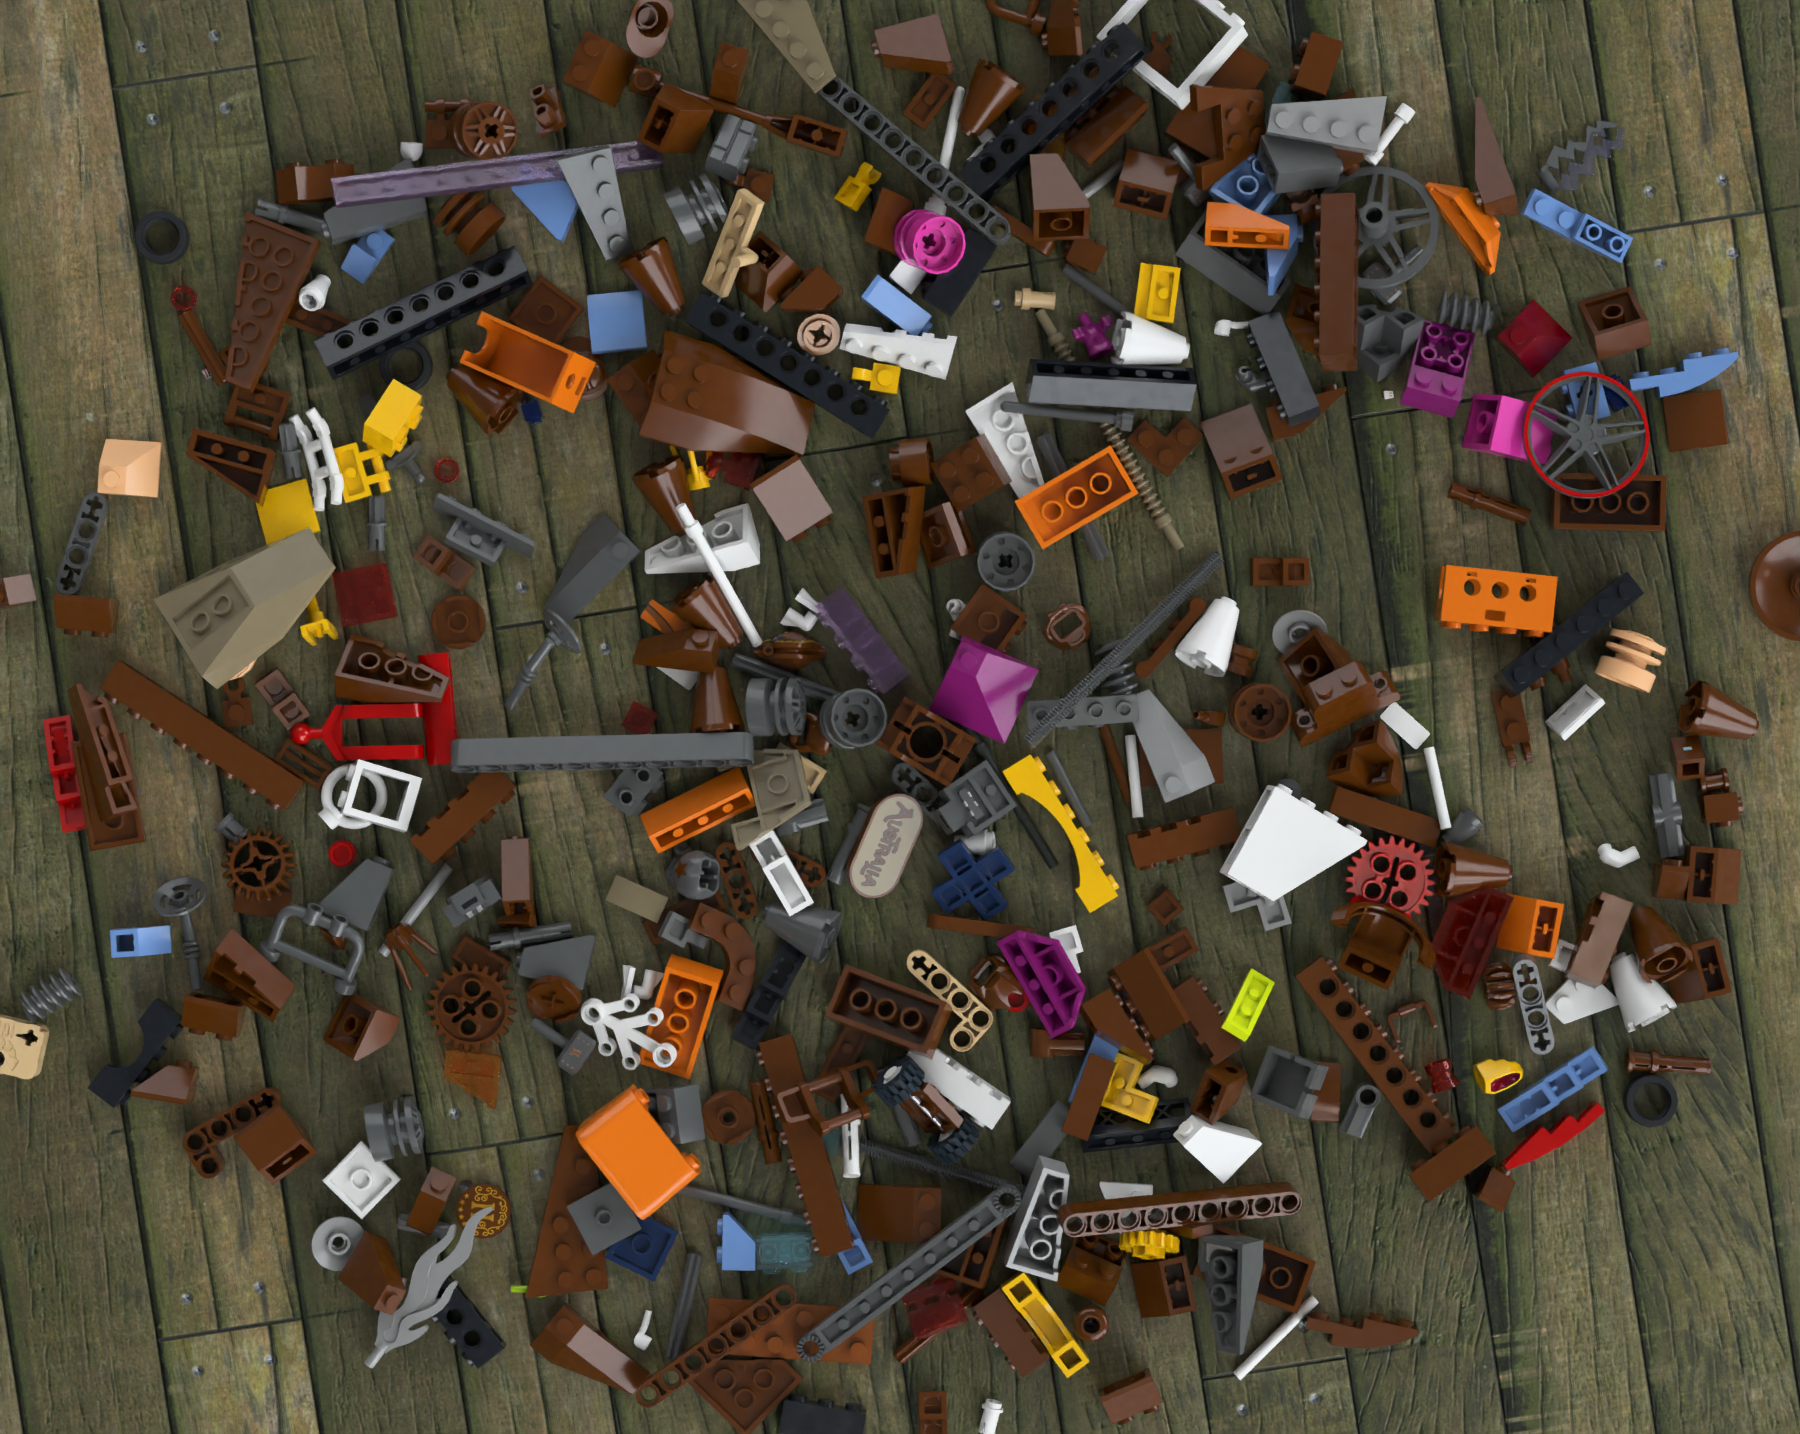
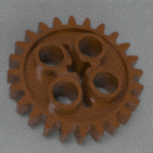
M477 961L472 969H470L468 962L463 963L462 970L455 964L452 966L453 974L445 970L442 973L445 981L437 978L434 982L439 988H431L429 990L435 996V998H430L426 1002L434 1006V1008L427 1012V1015L435 1016L430 1026L439 1025L440 1028L437 1030L436 1035L445 1033L444 1043L449 1042L451 1039L455 1040L454 1049L461 1043L464 1044L465 1052L470 1049L471 1045H474L476 1052L481 1049V1043L489 1049L492 1046L491 1039L499 1043L501 1041L499 1033L507 1035L509 1032L505 1025L514 1024V1020L508 1017L517 1013L516 1009L510 1007V1005L517 1001V998H509L508 996L514 989L513 987H504L508 978L499 980L497 978L499 970L493 974L489 973V964L483 970H480V965ZM468 982H477L480 986V993H471L467 987ZM485 992H491V995L479 1003L475 1010H470L460 1020L453 1022V1017L462 1012L469 1003L471 1004ZM447 998H454L458 1001V1010H450L447 1007ZM486 1003L496 1005L498 1009L496 1015H489L485 1011ZM464 1020H472L476 1024V1031H467L463 1026Z

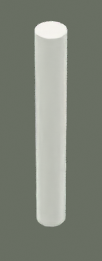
M1126 735L1125 746L1132 817L1143 818L1136 735Z
M1434 747L1424 748L1440 829H1449L1452 827Z

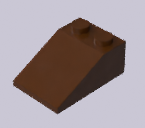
M858 1184V1231L862 1239L919 1244L927 1242L941 1231V1185Z

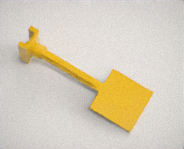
M306 478L268 489L263 507L256 503L266 544L306 528H310L313 533L321 531L316 511L313 510L314 504ZM315 595L307 606L308 615L306 617L308 624L300 626L303 638L312 646L318 645L316 637H324V634H328L333 640L339 639L336 628L328 619H324L323 612L319 610Z

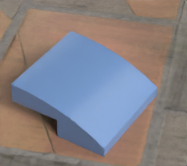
M640 290L587 295L592 355L647 349L643 294Z

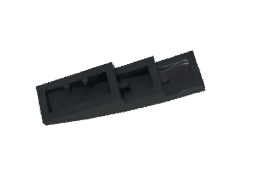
M783 941L730 1038L755 1051L807 956L787 941Z

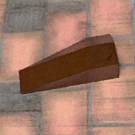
M1052 0L1046 25L1047 33H1041L1043 50L1048 49L1049 56L1083 55L1078 0Z
M350 635L334 674L335 696L358 702H442L449 684L447 676L424 664L417 665L409 661L405 654L401 652L396 654L385 648L384 643L378 640Z
M566 1302L530 1344L532 1348L550 1363L629 1394H633L639 1384L650 1374L648 1370Z

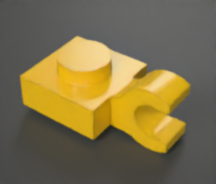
M866 162L862 163L855 178L849 175L834 199L857 212L872 190L868 185L875 184L880 179L881 173L872 169V165Z
M875 362L873 363L872 370L853 367L851 379L870 382V391L896 395L901 367Z

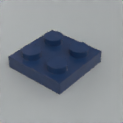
M634 1213L642 1229L611 1245L605 1258L655 1282L679 1230L650 1216L642 1220Z

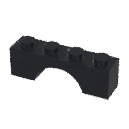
M160 998L155 999L138 1021L144 1035V1046L137 1060L127 1066L105 1065L88 1087L89 1090L113 1108L119 1106L120 1103L123 1106L127 1104L132 1097L130 1095L136 1082L141 1084L151 1072L148 1069L149 1065L153 1060L158 1062L167 1051L164 1045L170 1037L175 1040L184 1028L181 1025L182 1015Z

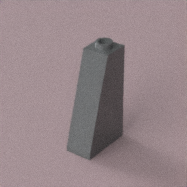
M411 159L403 160L323 213L324 222L320 223L324 238H330L333 246L426 217L428 215V208Z

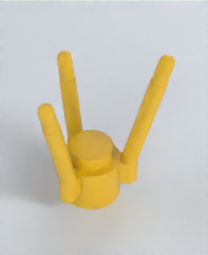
M670 445L669 448L672 455L678 454L675 446ZM687 450L691 468L687 469L690 491L710 487L709 480L714 479L712 473V451H706V471H704L703 466L697 467L694 451Z

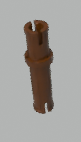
M1455 481L1452 482L1447 494V498L1470 506V509L1484 510L1523 526H1526L1531 514V509L1488 495L1483 492V489L1469 488Z
M765 1081L751 1082L749 1086L760 1133L757 1137L758 1141L761 1140L766 1161L765 1165L781 1162L783 1160L777 1138L780 1134L775 1129ZM760 1096H761V1099H762V1104H763V1108H764V1113H765V1118H766V1119H764V1114H763V1110H762V1105H761Z

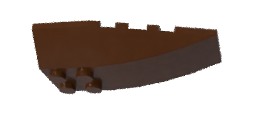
M666 330L663 331L657 355L660 358L649 405L643 412L638 436L688 451L741 452L743 454L766 453V455L789 456L797 454L798 456H803L815 402L716 345Z

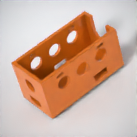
M482 311L476 324L486 329L485 343L481 350L475 354L464 350L460 363L574 414L596 362Z
M1452 565L1441 566L1434 622H1441V628L1461 629L1462 624L1469 625V631L1488 632L1490 627L1496 628L1497 634L1516 635L1518 630L1524 631L1523 636L1544 638V633L1552 632L1558 577ZM1466 581H1470L1474 586L1472 595H1468L1464 590ZM1494 584L1499 585L1501 588L1499 598L1494 597L1492 594ZM1522 587H1525L1529 592V597L1526 601L1520 597V589Z

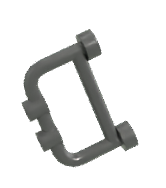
M309 903L307 908L295 904L282 908L277 914L268 940L260 943L258 952L269 962L278 961L282 952L336 976L333 984L334 990L343 995H353L357 986V980L354 976L363 956L365 944L359 932L347 926L349 919L341 914H334L332 919L322 915L323 907L316 903ZM290 916H298L302 918L304 923L310 926L318 925L327 929L335 937L350 939L354 948L346 968L280 940L287 919Z

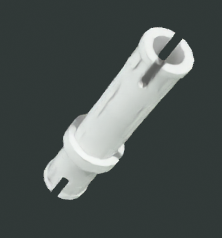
M843 1093L840 1094L842 1114L850 1111ZM859 1119L850 1122L851 1131H849V1123L841 1126L843 1177L845 1178L860 1177L858 1126L861 1124V1120ZM850 1139H851V1151H852V1159H851V1160H850Z

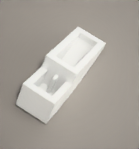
M774 829L750 844L752 851L789 916L814 903Z

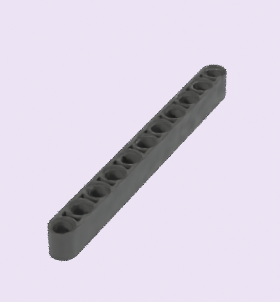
M747 732L456 739L450 743V770L457 773L748 766L754 763L753 734Z

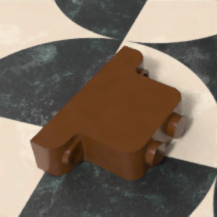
M1354 661L1307 684L1302 689L1306 706L1291 715L1289 726L1301 748L1400 700V694L1387 671H1379L1369 676L1362 662Z

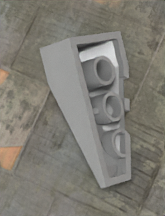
M1149 689L1137 693L1139 720L1132 723L1163 802H1169L1214 783L1215 779L1205 755Z

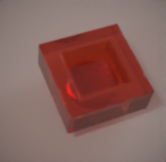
M633 701L621 726L637 734H649L659 713Z

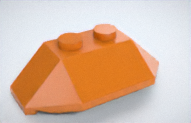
M1431 182L1424 185L1423 187L1432 197L1438 212L1485 276L1488 277L1494 273L1501 234L1498 230L1500 224L1494 215H1486L1481 206L1477 207L1473 192L1471 193L1468 188Z

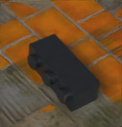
M970 228L964 233L966 246L963 257L957 266L946 273L939 274L935 280L930 278L922 290L926 294L924 301L952 318L997 249L995 244Z
M791 1393V1397L786 1396L784 1399L779 1433L863 1434L867 1410H862V1405L855 1403H846L845 1406L834 1405L835 1401L831 1399L818 1398L817 1402L807 1400L806 1395Z

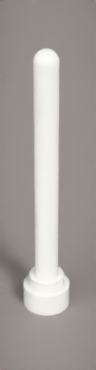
M961 86L956 87L953 93L939 161L947 170L950 167L958 128L957 119L965 94V90ZM937 171L935 184L942 180L943 174ZM933 193L932 197H929V201L925 202L924 209L945 216L947 206Z

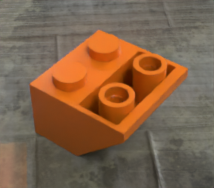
M1505 893L1496 948L1555 959L1564 904Z

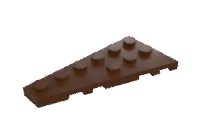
M246 212L245 236L242 239V262L239 263L234 304L236 311L235 319L232 320L231 330L233 335L228 353L225 380L229 384L253 393L322 243L315 238Z
M581 1124L566 1125L563 1128L525 1298L608 1289L604 1250L592 1255L567 1208V1205L599 1189L597 1165L576 1137V1131Z

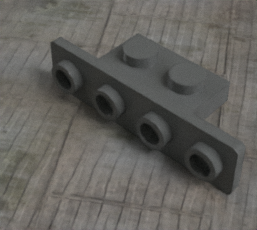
M437 493L432 508L455 520L444 543L493 568L505 547L527 558H531L536 543L528 535L517 533L507 528L501 521H493L485 517L479 510L468 508L458 503L450 495Z
M1137 694L1082 697L1084 700L1080 699L1081 703L1076 705L1077 707L1074 710L1070 709L1072 712H1069L1067 717H1064L1065 719L1061 718L1062 722L1058 721L1060 724L1054 727L1068 730L1075 729L1080 725L1098 728L1111 723L1137 722L1139 720ZM1064 698L1027 701L1028 728L1033 729L1035 725H1038V722L1040 723V720L1045 718V715L1047 716V713H1050L1052 708L1055 709V706L1060 701L1062 702Z

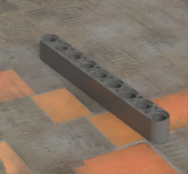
M836 76L819 90L821 97L828 105L995 245H1003L1010 240L1012 236L1010 224L1001 214L839 77ZM833 83L839 86L838 91L834 95L825 94V88L829 84ZM849 102H858L859 108L856 112L848 113L845 111L846 105ZM870 119L880 120V125L876 130L866 129V124ZM893 136L901 138V143L898 147L889 148L887 146L889 138ZM912 154L922 156L921 162L916 166L908 164V158ZM935 171L941 172L943 178L939 183L933 184L928 181L931 173ZM955 189H961L964 192V196L959 201L949 199L950 193ZM973 208H984L985 214L983 217L973 219L970 216ZM995 225H1004L1006 231L1002 236L995 237L991 234V230Z

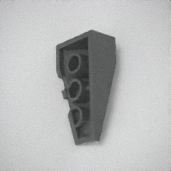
M1206 1235L1199 1237L1198 1265L1200 1273L1204 1272L1207 1288L1204 1289L1206 1298L1210 1297L1213 1313L1210 1318L1217 1349L1241 1355L1244 1352L1263 1268V1240L1243 1235Z

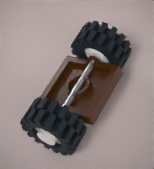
M909 1055L897 1057L896 1061L892 1060L889 1066L886 1065L883 1068V1072H879L877 1075L879 1078L875 1079L874 1085H872L873 1091L888 1107H895L898 1103L926 1133L933 1132V1136L929 1137L927 1146L944 1165L946 1163L949 1165L952 1161L955 1163L960 1156L964 1157L966 1155L965 1152L967 1150L970 1151L972 1149V1144H976V1138L980 1135L978 1133L980 1132L979 1129L964 1113H957V1109L939 1094V1090L929 1082H921L925 1077V1073Z

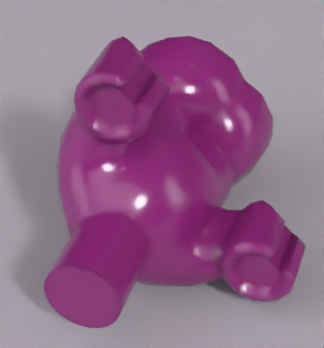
M1088 313L1079 315L1078 320L1082 328L1072 329L1071 333L1075 341L1084 343L1090 360H1098L1111 353L1114 346L1105 334L1108 328L1114 325L1110 315H1106L1105 318L1101 317L1100 323H1092Z

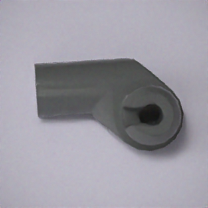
M1248 366L1238 368L1236 379L1248 391L1258 392L1267 389L1265 380H1268L1267 375L1258 377Z

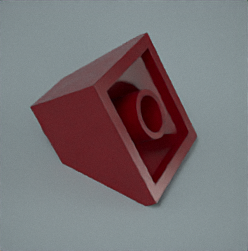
M1533 299L1494 339L1532 377H1535L1572 337Z

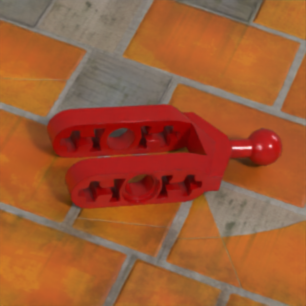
M423 703L335 705L322 728H310L305 723H296L290 730V737L293 742L300 745L306 744L310 739H323L337 761L358 759H424V745L344 746L343 719L423 717Z

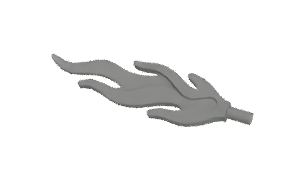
M487 1207L476 1212L467 1221L456 1248L444 1260L437 1263L439 1254L446 1249L455 1237L456 1224H452L447 1235L420 1257L413 1270L404 1304L401 1308L395 1310L393 1316L380 1311L377 1338L374 1343L376 1347L364 1361L366 1366L373 1369L384 1353L386 1354L393 1348L413 1342L428 1330L429 1326L427 1324L418 1328L411 1327L434 1316L449 1302L458 1282L455 1280L450 1283L442 1297L437 1298L440 1288L447 1277L469 1258L477 1225L482 1218L493 1211V1207ZM402 1278L403 1284H404V1286H405V1285H406V1279H405V1278Z

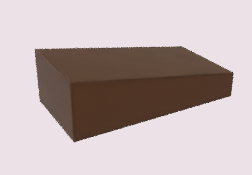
M531 912L498 917L497 923L502 928H535L537 918Z

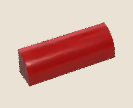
M448 652L417 655L418 664H424L449 678V684L442 702L421 703H423V728L427 766L450 764V743L458 739L451 656Z

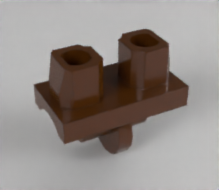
M544 84L532 88L529 92L537 132L540 137H545L551 130L558 132L566 127L567 119L562 109L558 89L555 86L547 89Z
M1310 189L1285 193L1286 197L1282 198L1284 205L1294 214H1297V220H1300L1303 224L1316 219V211L1313 204L1319 202L1317 194Z

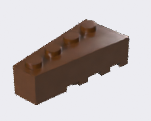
M505 772L480 773L464 788L461 794L459 793L445 806V810L442 813L434 816L426 824L425 829L419 835L415 834L409 841L431 864L438 863L440 860L445 863L456 853L454 847L460 841L465 844L476 833L473 828L480 821L486 824L496 814L493 809L500 802L505 805L516 795L513 790L517 785Z
M1229 807L1125 834L1133 867H1140V871L1157 867L1156 863L1166 860L1167 864L1182 861L1183 856L1193 853L1194 857L1209 854V848L1220 846L1221 850L1233 848L1240 835L1234 807Z

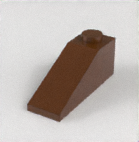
M688 628L640 639L632 660L633 664L714 674L720 655L717 631Z

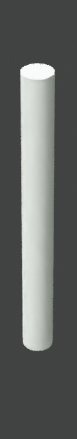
M1310 1295L1300 1305L1298 1313H1292L1233 1373L1240 1380L1247 1375L1319 1303L1313 1295Z

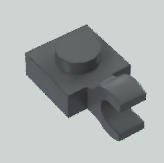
M674 911L668 912L657 936L680 948H684L686 943H689L696 948L704 949L708 941L707 938L687 929L689 919Z

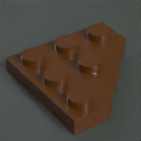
M784 1358L720 1359L688 1383L740 1434H750L803 1380V1376Z

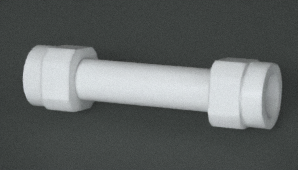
M1405 103L1400 105L1393 114L1395 118L1380 136L1378 150L1375 155L1363 154L1367 162L1374 166L1377 165L1384 155V149L1404 123L1408 124L1414 116L1415 111Z

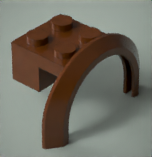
M1372 902L1346 903L1334 910L1330 923L1343 929L1346 928L1351 917L1361 914L1342 951L1337 967L1388 990L1413 938L1419 947L1417 963L1431 970L1433 969L1436 952L1432 943L1423 930L1403 913L1388 906Z

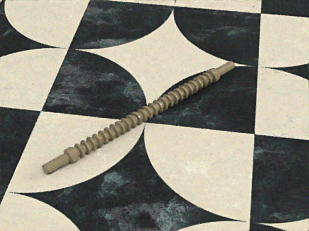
M1043 308L1036 312L1037 319L1049 337L1047 342L1050 347H1055L1054 353L1059 354L1058 360L1076 361L1077 357H1072L1071 355L1073 350H1068L1067 348L1069 343H1064L1065 337L1063 333L1057 331L1045 309ZM1086 406L1087 408L1090 407L1092 411L1105 412L1104 406ZM1100 423L1098 428H1103L1102 435H1107L1106 441L1112 443V449L1116 450L1115 454L1119 455V460L1123 462L1124 469L1128 470V476L1132 477V483L1134 482L1136 484L1135 488L1140 491L1138 496L1144 497L1142 502L1148 504L1146 509L1152 511L1150 516L1156 518L1154 523L1157 528H1162L1175 552L1183 548L1184 544L1171 524L1173 519L1169 513L1164 512L1166 508L1160 506L1162 501L1156 499L1158 494L1152 492L1154 487H1149V479H1144L1145 473L1140 472L1141 466L1136 465L1137 459L1132 458L1133 452L1129 453V445H1124L1125 439L1120 438L1121 432H1117V427L1113 424Z

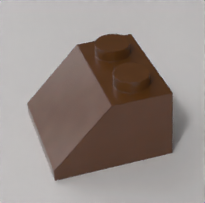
M586 30L562 81L566 86L615 108L638 57Z
M882 187L864 239L865 246L896 257L897 253L894 250L893 244L895 227L904 215L912 210H916L913 209L914 201Z
M1631 286L1578 302V308L1589 344L1598 361L1651 345L1648 319Z
M653 349L627 364L607 379L610 386L639 425L641 424L644 409L649 405V399L644 391V384L648 381L649 376L658 368L660 358L657 357Z
M54 594L56 628H64V634L81 636V630L92 631L91 637L108 638V633H116L119 600Z
M192 992L184 995L182 1026L189 1027L188 1032L193 1034L205 1035V1031L216 1033L215 1038L232 1041V1037L237 1038L241 1035L247 1006L238 1001Z
M1149 1368L1098 1389L1100 1399L1112 1424L1116 1422L1119 1425L1126 1424L1134 1419L1133 1415L1142 1411L1144 1414L1151 1413L1159 1409L1158 1404L1163 1403Z

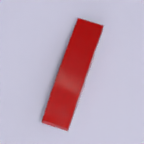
M71 715L44 719L49 770L53 776L55 799L59 805L62 831L67 833L86 829L71 742L77 741Z
M1593 1101L1576 1119L1566 1112L1548 1131L1539 1124L1500 1164L1507 1170L1538 1159L1562 1146L1585 1130L1606 1110Z

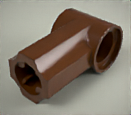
M1031 1028V1057H1084L1085 1033L1066 1031L1051 1038L1046 1028Z

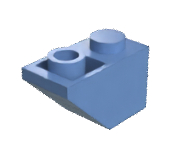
M171 925L110 930L111 958L172 953Z
M724 1212L723 1219L717 1220V1235H722V1246H717V1263H722V1270L755 1271L757 1240L730 1212Z

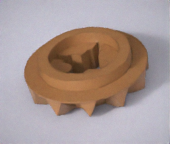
M815 312L814 315L805 316L804 321L798 325L796 337L800 347L811 355H824L831 352L838 345L841 330L836 319L828 313L819 314ZM823 326L822 331L826 336H818L814 341V334L810 330L817 331L819 327Z

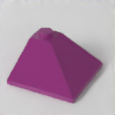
M962 635L929 711L1005 744L1039 669Z

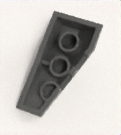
M604 512L583 531L544 607V610L550 609L557 613L567 624L642 553Z

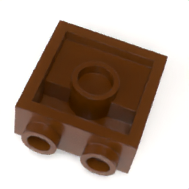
M981 583L950 626V629L961 637L964 635L1006 654L1011 647V644L1008 643L1014 634L1019 636L1026 627L1027 622L1024 619L1027 615Z

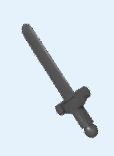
M365 393L359 397L358 403L366 416L369 417L377 402L370 394ZM414 441L409 446L405 444L400 452L395 451L394 457L386 462V468L394 470L405 465L417 483H424L425 475L414 460L419 450L423 448L422 442Z

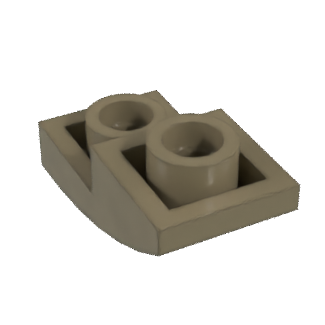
M615 875L605 900L658 923L668 897Z

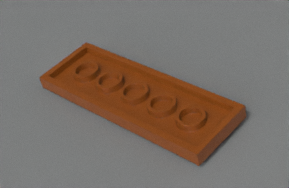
M709 1297L707 1334L755 1300ZM795 1302L791 1309L727 1355L803 1360L797 1352L799 1338L838 1309L840 1305ZM758 1306L754 1309V1314L759 1319H765L769 1316V1310L764 1306ZM874 1319L816 1361L871 1364ZM736 1322L731 1326L732 1332L736 1335H743L747 1331L746 1326L741 1322ZM714 1338L709 1341V1347L713 1351H720L724 1348V1343L721 1339ZM812 1340L805 1342L803 1345L804 1350L810 1354L816 1353L819 1350L817 1343Z

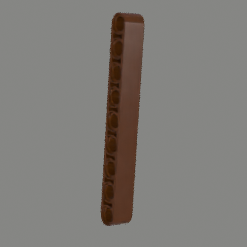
M1282 1181L1067 1203L1058 1209L1056 1218L1068 1236L1081 1237L1292 1215L1300 1210L1302 1198L1290 1183ZM1286 1195H1291L1288 1200L1282 1202ZM1264 1197L1260 1204H1255L1259 1198ZM1238 1200L1234 1206L1229 1207L1232 1201ZM1211 1203L1207 1209L1202 1210L1205 1204ZM1179 1206H1184L1180 1212L1175 1213ZM1157 1208L1153 1215H1148L1152 1209ZM1131 1211L1127 1217L1121 1218L1123 1213ZM1104 1214L1100 1220L1094 1221L1097 1215ZM1071 1217H1077L1074 1222L1067 1224Z

